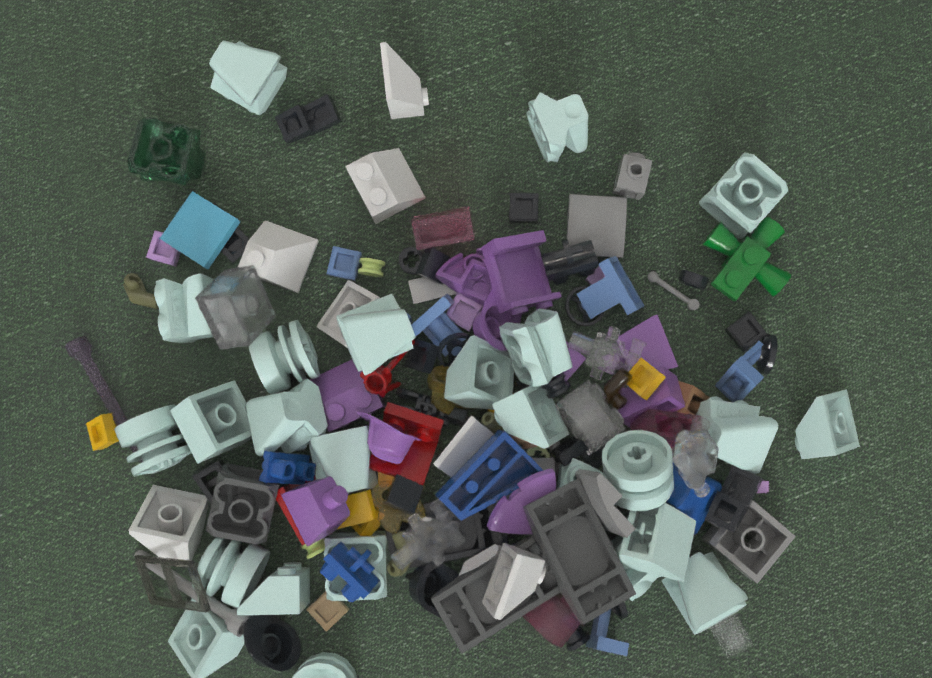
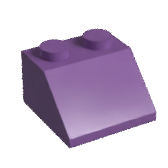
M353 360L320 374V377L309 379L319 386L329 432H335L362 419L357 415L356 411H362L371 415L386 408L379 394H372L367 391L363 383L364 379L360 377L362 371L358 372Z

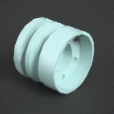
M298 320L289 322L290 333L284 325L278 326L279 341H276L269 331L248 339L249 351L255 369L270 395L291 388L290 374L292 373L299 383L306 379L305 371L311 379L320 377L316 350L311 338L304 331Z
M176 405L154 409L115 427L114 430L122 448L137 446L138 448L137 451L126 458L127 462L143 460L142 463L131 469L134 477L160 472L180 463L186 456L192 454L188 445L179 448L177 446L185 441L183 435L177 434L173 436L171 432L178 428L170 412Z
M215 537L200 559L192 586L198 591L204 590L207 586L206 593L211 597L223 586L222 602L238 609L254 592L268 563L270 551L259 545L249 544L241 553V541H231L230 539Z

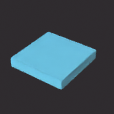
M192 191L159 239L208 270L240 224V221Z

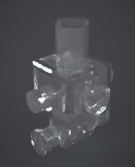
M610 326L607 334L597 331L595 339L573 331L567 347L588 355L585 364L593 367L590 376L601 380L604 372L613 375L616 369L620 370L621 368L629 372L641 358L640 355L647 343L633 338L631 348L627 351L624 349L625 342L618 340L621 330ZM621 357L626 359L625 363L619 361Z
M696 417L692 420L690 431L683 430L677 433L675 446L672 448V459L675 466L679 467V475L688 488L694 489L697 497H705L710 492V487L705 483L706 475L715 473L719 451L718 446L709 434L710 421L703 417Z
M439 499L429 505L430 510H433L436 515L435 519L429 517L421 519L418 513L411 515L407 519L411 527L402 534L406 544L391 555L393 562L400 570H403L416 559L427 563L432 560L436 566L440 565L445 561V557L442 554L445 549L451 545L457 548L466 542L465 536H462L459 531L460 525L458 521H452L453 513L450 510L447 511Z

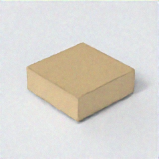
M325 591L306 610L327 632L348 612L349 608L343 601L328 600Z

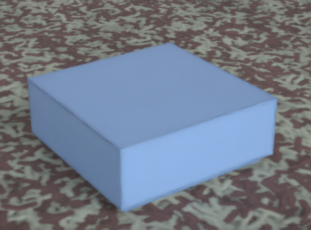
M333 246L327 275L356 281L362 253Z

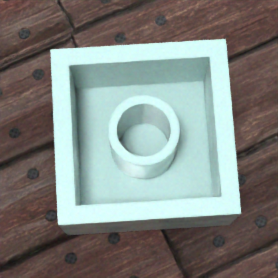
M235 380L188 396L170 410L197 464L241 446L252 439L246 411V401Z

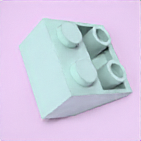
M666 502L660 507L648 511L630 510L628 521L636 529L628 538L623 537L619 553L622 566L684 582L696 520Z

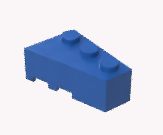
M497 430L446 482L435 496L462 521L496 503L503 496H507L516 489H519L517 483L530 475L543 471V469L505 431Z

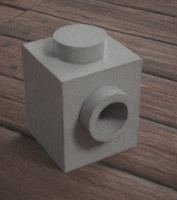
M640 153L624 154L619 162L612 194L640 200L646 191L653 160L645 159L646 157Z

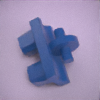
M264 451L263 472L259 477L260 482L302 485L305 481L314 480L316 463L309 462V455Z
M340 541L323 558L325 563L320 573L330 581H333L340 575L347 582L341 591L342 595L349 602H354L360 597L364 599L380 581L372 573L375 568L366 560L372 554L369 549L361 555L354 547L349 550Z

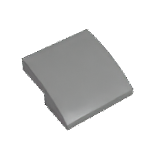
M569 194L566 235L569 245L572 246L591 240L596 256H617L623 258L627 197Z
M578 469L575 473L576 479L579 478L604 530L628 538L636 528L614 506L622 495L600 472Z

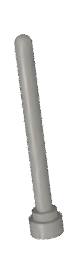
M144 550L135 552L134 558L136 561L224 619L228 631L237 637L243 635L245 623L250 615H237L236 608H229L213 596L207 595L204 590L198 591L194 589L192 582Z

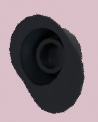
M434 560L427 565L418 566L413 573H407L405 578L409 580L408 590L414 602L441 618L430 597L457 578L459 574L442 562Z
M275 615L249 616L245 623L243 636L244 644L253 661L259 666L280 672L289 670L296 665L301 652L300 638L296 630Z

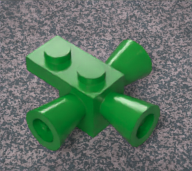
M765 217L754 229L751 237L747 236L739 242L720 221L702 244L727 256L721 264L723 266L710 284L734 302L755 277L772 297L777 295L787 284L792 274L767 263L766 261L771 253L766 249L785 233L783 227L775 220Z

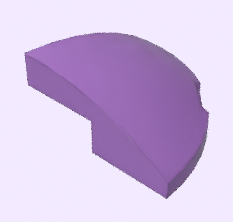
M477 248L476 254H470L464 258L462 253L455 255L444 263L436 273V278L446 286L482 306L488 293L492 290L481 248Z
M552 468L543 470L517 483L519 489L513 491L509 499L503 496L494 507L487 523L488 529L508 534H533L523 506L556 490L555 471Z

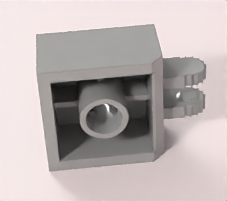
M752 501L735 533L705 519L712 526L701 539L745 577L758 584L796 536L755 501ZM747 532L750 538L748 543L744 541V536Z

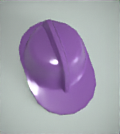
M492 289L485 299L482 310L473 321L474 335L487 341L491 346L500 351H507L502 342L499 327L506 322L520 323L522 314L512 316L511 312L500 314Z
M356 411L357 415L369 422L367 440L369 450L375 457L381 460L400 464L407 455L413 441H421L419 438L398 431L374 416L362 411Z

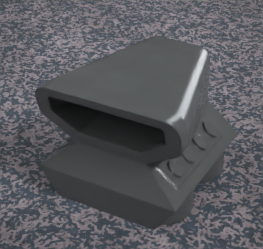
M229 463L224 464L221 473L218 472L206 531L215 537L251 544L267 542L280 483L260 482L259 477L263 470Z

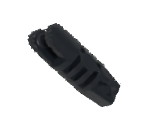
M397 388L396 396L416 402V406L412 408L401 404L396 405L444 420V427H448L449 423L464 426L468 412L454 407V402Z

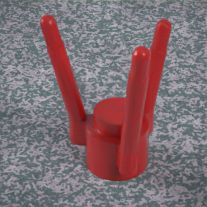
M407 352L395 356L387 366L381 365L368 375H364L362 371L360 377L364 379L363 383L367 391L384 397L388 392L400 387V382L390 384L392 381L391 371Z

